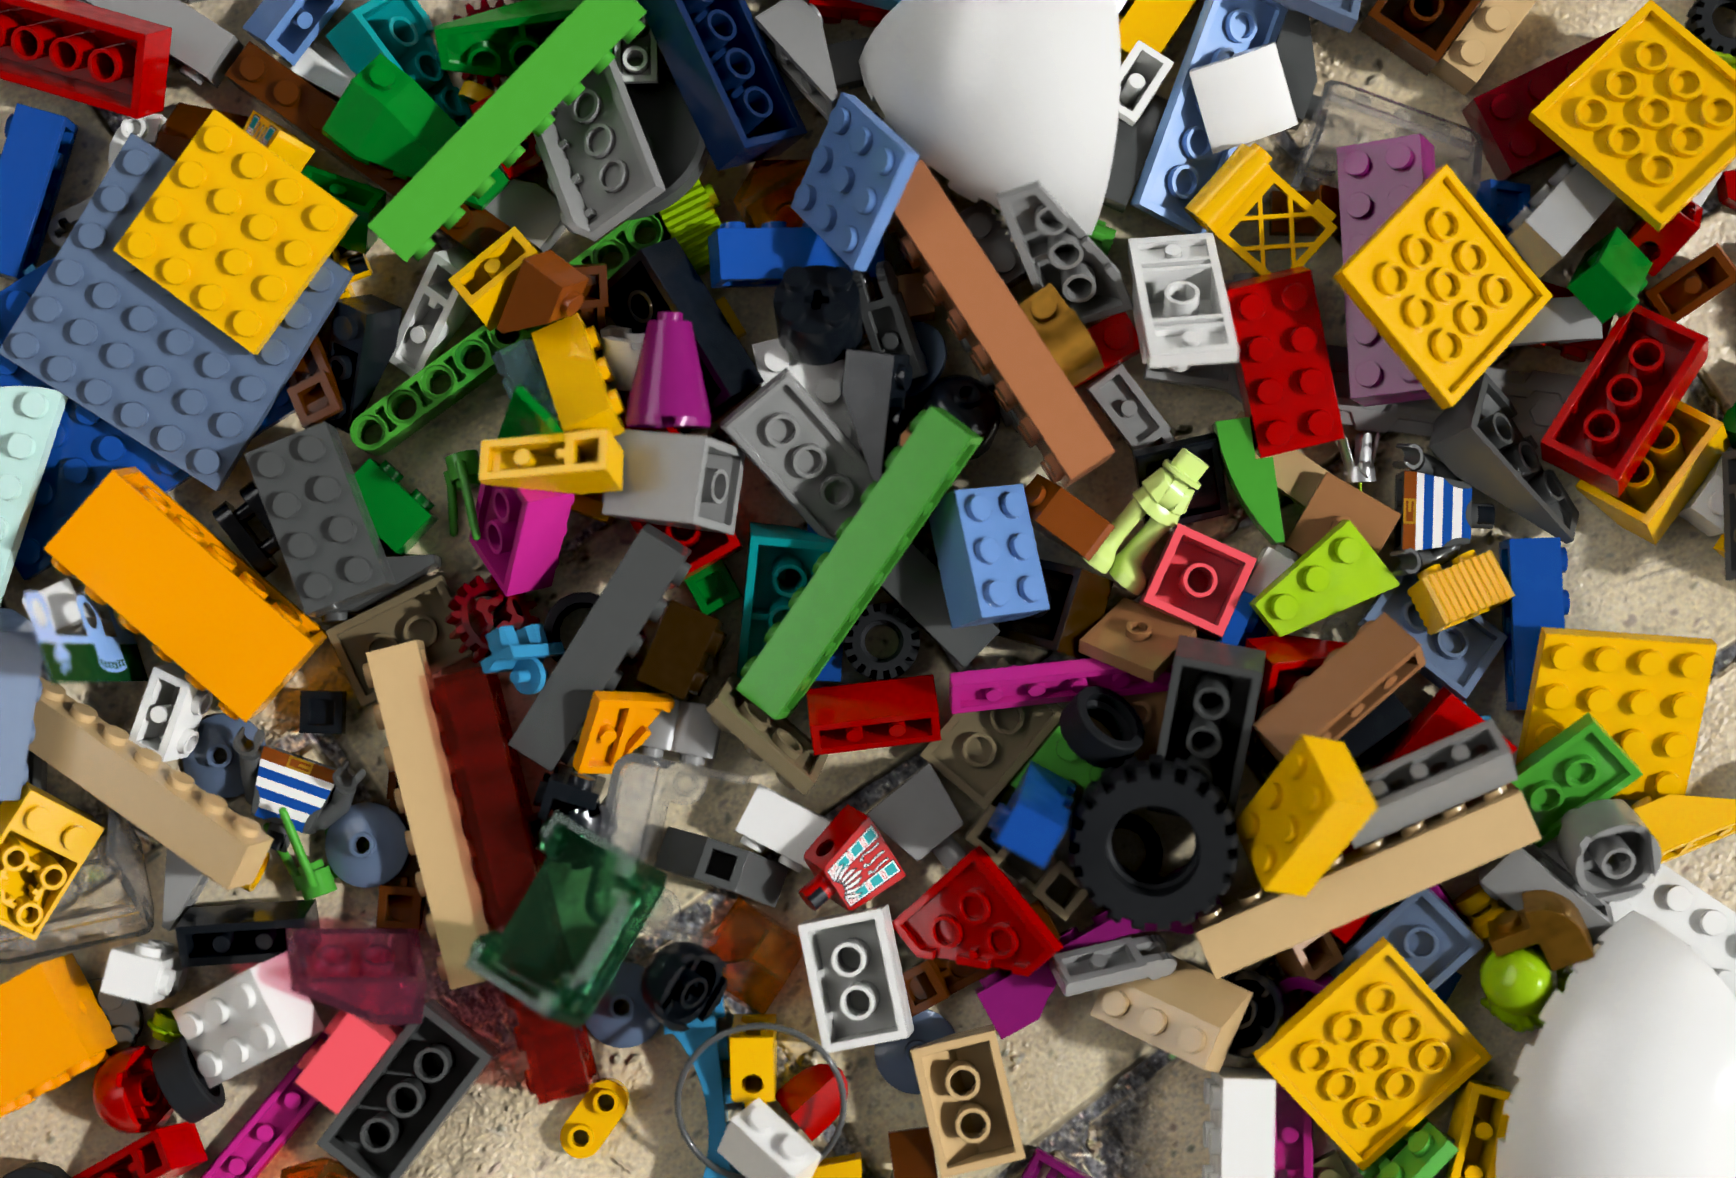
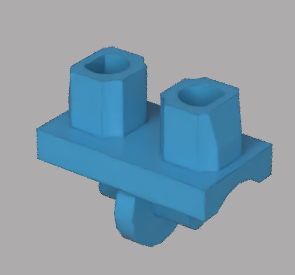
M531 624L515 631L513 625L501 626L485 635L491 656L480 661L484 674L512 671L510 673V680L521 694L532 695L543 689L548 678V672L543 666L544 660L550 657H560L565 653L562 642L548 643L542 624Z

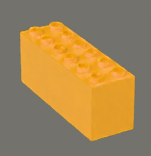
M136 466L112 470L44 547V550L52 556L50 562L56 569L66 576H76L86 585L84 591L91 599L100 605L105 606L108 604L120 614L117 619L126 629L134 634L141 632L153 643L151 649L161 659L168 663L176 662L186 671L184 675L186 680L200 691L205 692L208 690L220 700L218 702L219 708L234 720L241 718L244 722H247L262 712L328 638L323 628Z
M73 953L38 963L0 985V1118L32 1103L40 1095L64 1085L83 1071H88L101 1064L110 1057L107 1050L118 1045L111 1031L113 1028Z

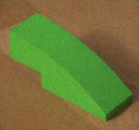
M1250 417L1215 421L1212 428L1219 439L1222 466L1238 502L1255 527L1271 545L1285 542L1273 457L1255 458Z

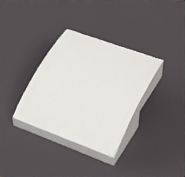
M1275 42L1235 53L1230 58L1196 67L1189 71L1213 154L1240 146V144L1259 140L1298 125Z

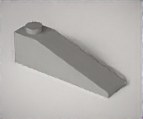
M1039 181L996 194L997 202L1035 293L1049 283H1052L1068 307L1073 308L1083 324L1133 309L1132 301L1120 270Z

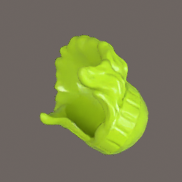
M1539 943L1496 957L1494 951L1491 950L1484 958L1480 967V983L1486 997L1480 999V1004L1516 1032L1523 1033L1525 1031L1531 1032L1535 1029H1542L1545 1022L1538 1018L1554 991L1557 989L1564 992L1567 979L1573 972L1571 969L1573 964L1552 971Z

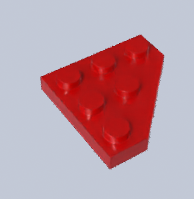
M981 845L967 854L892 921L894 930L918 958L933 960L937 957L954 960L958 965L986 970L991 967L1011 970L1012 974L1026 977L1030 976L1064 947Z

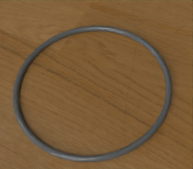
M759 1022L737 1025L713 1035L702 1043L689 1057L676 1085L675 1116L687 1146L707 1167L727 1178H746L743 1175L730 1172L716 1165L704 1156L693 1143L682 1117L681 1094L683 1084L692 1064L705 1049L728 1035L746 1030L766 1029L790 1034L813 1047L828 1063L839 1088L840 1115L831 1140L820 1153L822 1157L819 1163L830 1153L841 1135L847 1112L846 1089L841 1073L831 1056L821 1045L804 1033L773 1023Z

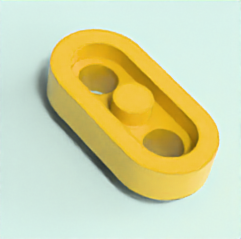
M603 1078L596 1081L567 1119L560 1132V1142L565 1152L570 1156L583 1159L594 1155L622 1118L630 1101L629 1092L622 1082L614 1078ZM601 1095H610L614 1100V1106L610 1109L602 1108L599 1104V1097ZM575 1131H586L589 1141L586 1144L577 1143L574 1139Z

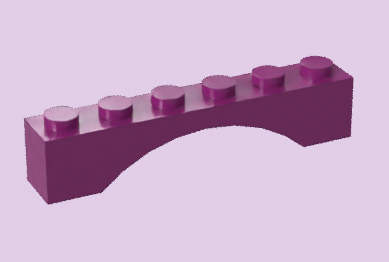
M1183 865V866H1181V867L1175 869L1174 871L1170 872L1168 875H1171V874H1173V873L1179 871V870L1182 869L1185 865ZM1217 896L1216 905H1221L1222 907H1224L1221 900ZM1105 908L1091 917L1094 924L1079 932L1077 926H1074L1060 933L1061 938L1059 942L1064 947L1057 953L1109 942L1130 934L1157 931V924L1145 923L1144 931L1131 928V920L1122 918L1117 923L1107 918V909ZM1180 920L1171 922V930H1164L1188 935L1195 933L1191 923L1183 926ZM1050 959L1028 977L1012 974L1011 970L1004 973L1003 969H999L979 979L982 986L975 989L976 994L1001 1040L1040 1019L1047 999L1057 985V981L1049 968Z

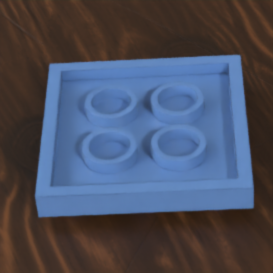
M841 92L835 108L830 113L827 126L819 144L813 151L810 164L802 182L796 189L790 207L851 269L866 272L920 155L855 95Z

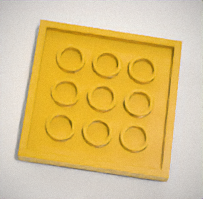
M1649 0L1532 110L1528 120L1659 232L1736 158V70L1654 1Z
M214 109L113 251L249 352L258 355L359 215L221 112Z
M1447 164L1437 168L1333 275V278L1442 410L1453 407L1553 297Z
M1541 627L1515 765L1589 712L1638 765L1643 774L1611 798L1640 800L1651 796L1653 800L1669 794L1685 795L1717 644L1709 638Z
M1384 936L1283 1024L1269 1042L1257 1051L1252 1052L1261 1065L1362 1171L1367 1169L1493 1058Z

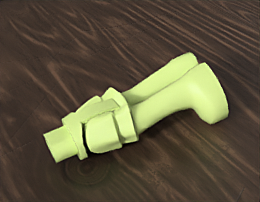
M1182 447L1172 461L1166 459L1162 463L1163 467L1157 469L1152 475L1141 482L1142 487L1132 492L1133 498L1129 504L1111 522L1115 528L1090 561L1083 558V560L1099 572L1104 574L1109 572L1122 587L1134 595H1139L1147 583L1142 570V563L1146 555L1171 527H1175L1178 524L1180 515L1186 513L1194 495V489L1198 490L1201 487L1198 480L1209 468L1203 460ZM1148 514L1150 516L1149 520L1116 555L1118 547L1126 536Z

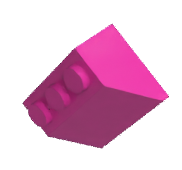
M480 484L475 509L481 538L480 540H474L470 532L469 541L506 597L552 586L555 570L559 565V554L563 537L567 533V521L571 505H573L575 500V494Z

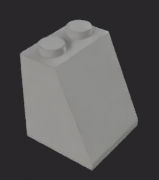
M625 429L624 433L614 437L624 450L622 491L602 493V514L627 521L734 535L746 454L740 448L707 436Z

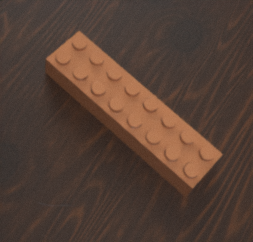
M922 159L919 160L913 169L885 231L889 235L894 231L896 232L902 246L899 248V251L912 270L919 267L924 275L925 282L922 285L927 295L935 305L942 302L948 311L947 315L949 318L946 319V322L952 333L959 341L964 338L971 346L972 354L969 356L974 366L983 377L989 373L995 382L996 389L993 393L1005 412L1014 411L1020 420V425L1016 428L1029 448L1037 446L1043 455V461L1040 464L1053 484L1060 481L1065 489L1107 462L1115 450Z

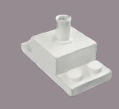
M1213 232L1128 239V257L1133 279V315L1142 364H1148L1149 368L1167 367L1174 372H1183L1192 365L1238 362L1239 347Z

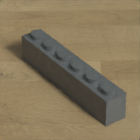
M649 523L640 530L543 689L508 743L509 746L550 772L554 770L560 761L566 765L569 763L578 745V741L574 738L581 727L584 726L593 692L615 690L625 674L618 669L626 655L634 659L647 639L646 636L641 634L648 620L656 624L669 604V601L663 598L672 583L679 587L691 569L692 565L687 563L686 559L692 550Z

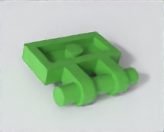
M1425 1117L1367 1169L1362 1171L1359 1168L1357 1171L1364 1178H1433L1459 1149Z

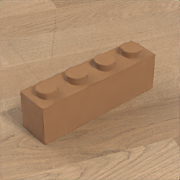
M1385 612L1376 620L1366 622L1360 627L1356 637L1343 648L1333 650L1325 658L1323 665L1310 676L1299 679L1293 685L1290 693L1279 703L1272 704L1261 712L1258 720L1253 724L1261 744L1281 762L1302 734L1335 741L1339 740L1426 665L1421 644Z

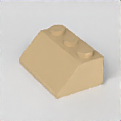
M1176 957L1177 969L1170 976H1162L1160 979L1155 980L1147 977L1100 989L1090 1016L1203 1070L1219 1073L1253 995V992L1225 979H1216L1214 974Z
M993 1024L953 1033L910 1049L941 1178L1026 1159Z

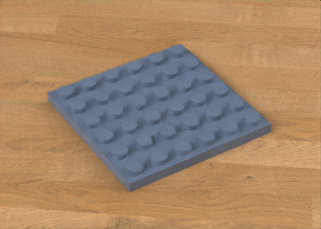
M131 133L1 345L0 355L215 491H220L354 276V273L328 257L259 354H252L113 251L177 161L144 139Z

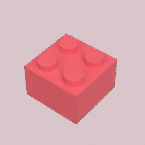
M1178 523L1172 528L1139 604L1198 627V632L1214 639L1221 638L1257 558Z
M364 999L355 1007L347 1004L325 1028L324 1032L330 1036L328 1040L325 1041L321 1038L298 1063L297 1067L303 1072L295 1083L334 1113L338 1114L404 1029Z

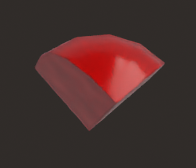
M817 1064L804 1069L791 1078L775 1095V1099L811 1141L826 1130L840 1114L839 1088L828 1064ZM838 1068L844 1081L846 1096L848 1097V1081L843 1071Z

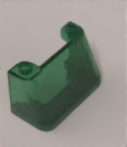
M556 810L552 818L543 824L538 835L540 851L548 857L503 933L492 930L487 934L480 935L473 942L470 956L464 966L545 1018L574 1028L583 1025L594 1012L665 889L666 875L656 867Z

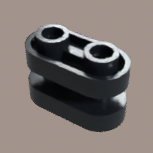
M252 480L239 490L245 503L235 509L228 501H225L214 509L212 514L250 565L265 578L279 567L273 555L281 549L255 481ZM254 516H257L271 534L263 542H261L247 523Z

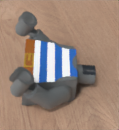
M1396 444V448H1400L1404 452V460L1393 461L1392 463L1395 469L1411 470H1404L1395 476V511L1402 514L1394 527V551L1390 552V557L1397 556L1401 561V569L1393 571V575L1396 577L1421 572L1435 564L1444 565L1458 556L1461 546L1470 544L1471 528L1492 529L1495 523L1494 504L1472 503V486L1467 482H1462V479L1455 476L1443 462L1438 461L1432 455L1424 453L1417 444Z
M245 727L240 728L233 740V747L239 753L240 775L245 798L251 805V815L270 821L266 834L274 839L270 846L271 849L287 852L290 844L279 815L281 807L287 809L296 831L305 834H315L317 830H325L349 812L357 789L356 786L366 776V771L363 768L355 776H352L347 771L348 760H345L338 768H334L274 746H264L261 752L259 747L265 739V732L258 729L252 741L246 738L244 733Z

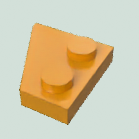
M594 691L572 762L577 773L617 774L629 761L632 752L640 747L652 734L648 727L663 710L669 714L674 708V699L669 693Z

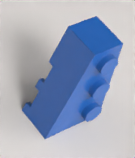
M1031 760L1007 806L999 802L987 824V826L993 829L990 837L1000 845L1044 868L1066 829L1070 810L1065 807L1071 806L1073 802V797L1071 796L1074 794L1077 785Z

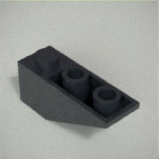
M372 294L337 301L334 308L327 358L339 389L344 410L323 420V422H327L350 434L352 422L364 412L396 348L402 312L401 307Z
M846 349L842 395L873 482H879L887 470L885 467L886 459L900 445L901 434L904 433L908 422V412L904 408L906 391L910 388L913 377L912 367L909 365L910 355L867 349Z

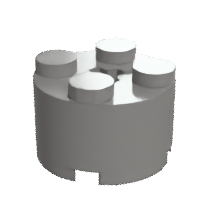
M1597 800L1587 803L1580 808L1570 809L1563 815L1561 819L1562 827L1557 841L1558 852L1568 870L1585 892L1587 891L1603 901H1621L1640 893L1645 888L1643 883L1651 873L1654 877L1657 874L1662 859L1660 845L1637 813L1624 800Z

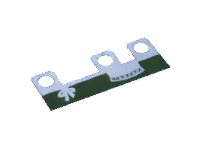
M35 591L25 592V602L51 683L149 681L134 634L126 628L123 630L119 627L111 606L107 604L117 636L105 635L95 601L88 595L81 594L76 596V601L87 636L56 635L43 595ZM33 599L38 600L45 611L47 618L45 627H42L34 616L32 610ZM85 602L92 607L97 619L96 629L92 628L86 620L83 610Z

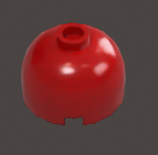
M145 1045L129 1047L117 1051L102 1062L94 1078L92 1099L96 1112L103 1123L120 1133H148L166 1125L173 1113V1108L170 1104L168 1105V1101L156 1081L151 1061L154 1052L159 1049L151 1050L149 1046Z

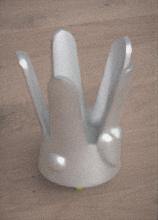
M1380 431L1375 435L1373 448L1371 433H1358L1356 435L1354 459L1347 437L1345 436L1344 439L1337 440L1344 465L1343 481L1346 483L1358 482V489L1362 491V482L1377 481L1374 461Z

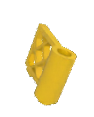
M1253 143L1250 147L1240 144L1184 207V210L1208 233L1213 232L1219 241L1259 276L1271 273L1266 268L1265 251L1290 249L1291 268L1304 266L1338 228L1332 222L1337 215L1319 199L1312 205L1274 172L1269 165L1273 159L1261 146ZM1273 185L1287 196L1288 213L1263 215L1262 197ZM1293 202L1304 212L1294 213ZM1257 204V215L1246 216ZM1312 218L1324 231L1314 242L1295 243L1294 219ZM1288 219L1289 243L1265 245L1263 221ZM1258 221L1259 245L1241 246L1229 236L1240 222ZM1308 248L1296 261V249ZM1259 251L1260 262L1257 259H1255L1249 252Z

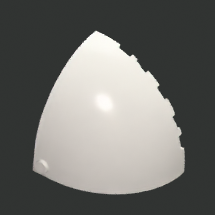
M1116 0L900 1L874 29L859 59L864 85L870 100L877 101L885 115L883 122L892 130H895L920 155L918 161L922 159L928 169L934 168L938 173L949 179L948 187L975 203L981 198L993 207L1001 210L996 194L1039 181L1087 235H1092L1100 215L1109 182L1119 116L1121 56Z
M1631 911L1614 923L1597 939L1600 947L1594 953L1595 957L1589 958L1587 961H1580L1572 966L1573 972L1567 979L1564 992L1556 989L1542 1010L1538 1019L1545 1022L1534 1046L1529 1043L1525 1044L1513 1074L1519 1077L1520 1081L1513 1088L1510 1099L1505 1100L1503 1113L1510 1117L1506 1138L1501 1137L1497 1141L1496 1178H1736V997L1706 961L1686 943L1655 921L1635 911Z

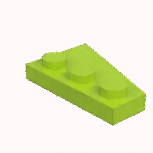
M1343 519L1249 602V605L1274 636L1282 637L1398 587L1401 584L1350 520Z

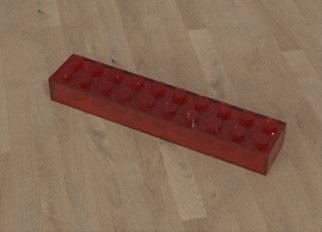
M478 666L433 678L435 688L429 690L430 700L435 714H442L445 730L440 731V740L445 755H452L456 772L450 774L451 784L456 798L462 797L466 814L461 815L462 829L467 841L473 839L477 856L471 858L472 869L476 881L484 883L487 899L482 900L483 913L487 924H494L498 941L492 944L497 966L499 968L505 967L508 984L503 985V992L508 1009H515L519 1026L514 1027V1037L519 1052L526 1051L529 1069L524 1070L528 1092L530 1095L536 1094L539 1105L590 1092L600 1078L588 1030L585 1025L545 858L537 849L532 837L528 818L533 814L518 751L508 745L513 736V731L498 673L484 674L482 667Z

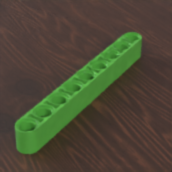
M654 215L627 220L570 261L569 264L572 266L602 263V259L607 253L619 252L623 256L622 262L615 269H607L608 280L640 249L665 241L666 234L660 220ZM644 227H651L657 231L656 238L649 244H640L635 241L637 232ZM559 320L521 329L518 339L512 344L501 343V332L497 330V327L490 332L485 325H482L357 416L350 427L352 442L359 449L374 456L388 453L535 346L531 335L532 332ZM475 350L484 351V364L477 369H468L466 366L468 355ZM440 375H449L451 378L450 388L443 394H434L432 390L434 380ZM406 400H415L417 407L415 414L409 419H400L398 415L399 406ZM379 424L382 428L380 440L372 445H367L364 440L366 429L371 425Z

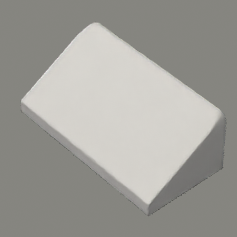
M315 40L295 66L292 65L290 69L316 89L337 101L340 100L350 81L356 76L339 53Z

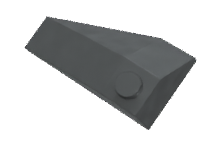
M1484 372L1453 407L1445 409L1436 419L1429 448L1435 458L1443 462L1455 476L1552 536L1561 537V541L1565 544L1574 541L1579 511L1554 471L1550 469L1544 471L1535 451L1538 445L1532 435L1523 437L1512 419L1518 414L1516 409Z

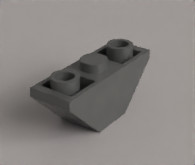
M669 826L654 866L655 868L776 908L789 869L785 865L753 852Z

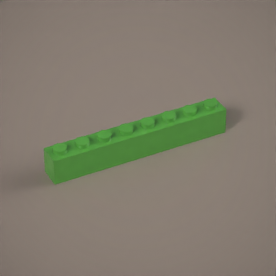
M584 0L367 226L404 262H407L411 257L419 262L436 244L430 237L442 225L449 231L466 213L460 206L471 194L479 200L496 182L490 175L498 166L503 163L507 168L511 167L526 151L520 145L531 132L539 137L556 120L550 112L561 101L569 106L586 89L580 81L591 70L599 75L615 59L610 50L621 39L629 44L643 30L645 25L640 19L647 11L636 0Z
M930 406L928 411L924 409L914 418L909 428V431L912 432L903 447L899 445L890 453L885 462L887 470L879 482H872L863 492L860 498V502L863 505L854 518L850 516L841 524L836 533L838 541L830 553L826 551L817 559L812 567L814 576L806 587H800L792 595L788 602L790 611L782 622L777 621L768 630L764 637V642L767 644L758 656L754 655L742 668L740 676L743 679L736 687V690L774 720L791 716L984 439L943 408Z

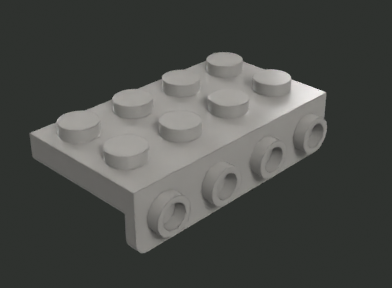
M615 59L599 75L591 70L580 81L586 89L569 106L561 101L550 112L556 120L539 137L533 133L536 140L535 150L544 162L549 176L547 180L548 185L556 195L562 211L560 213L562 223L571 233L579 234L593 241H597L666 191Z

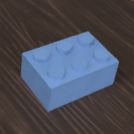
M1023 484L954 490L945 494L928 519L952 629L1020 620L1049 610L1050 605Z

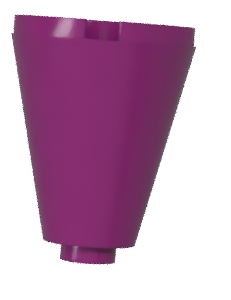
M657 312V320L648 321L624 415L625 426L641 428L668 427L675 429L710 428V420L712 418L692 322L683 321V313Z

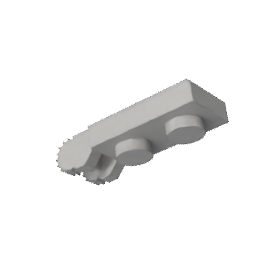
M1121 363L1117 364L1085 389L1132 451L1148 448L1159 439L1162 444L1176 441L1169 432L1171 431L1170 426Z
M1152 934L1151 936L1146 935L1133 939L1127 937L1057 953L1050 958L1049 968L1064 996L1067 997L1147 977L1152 980L1160 979L1162 976L1166 977L1174 973L1178 964L1171 952L1163 953L1166 951L1165 948H1167L1163 937Z

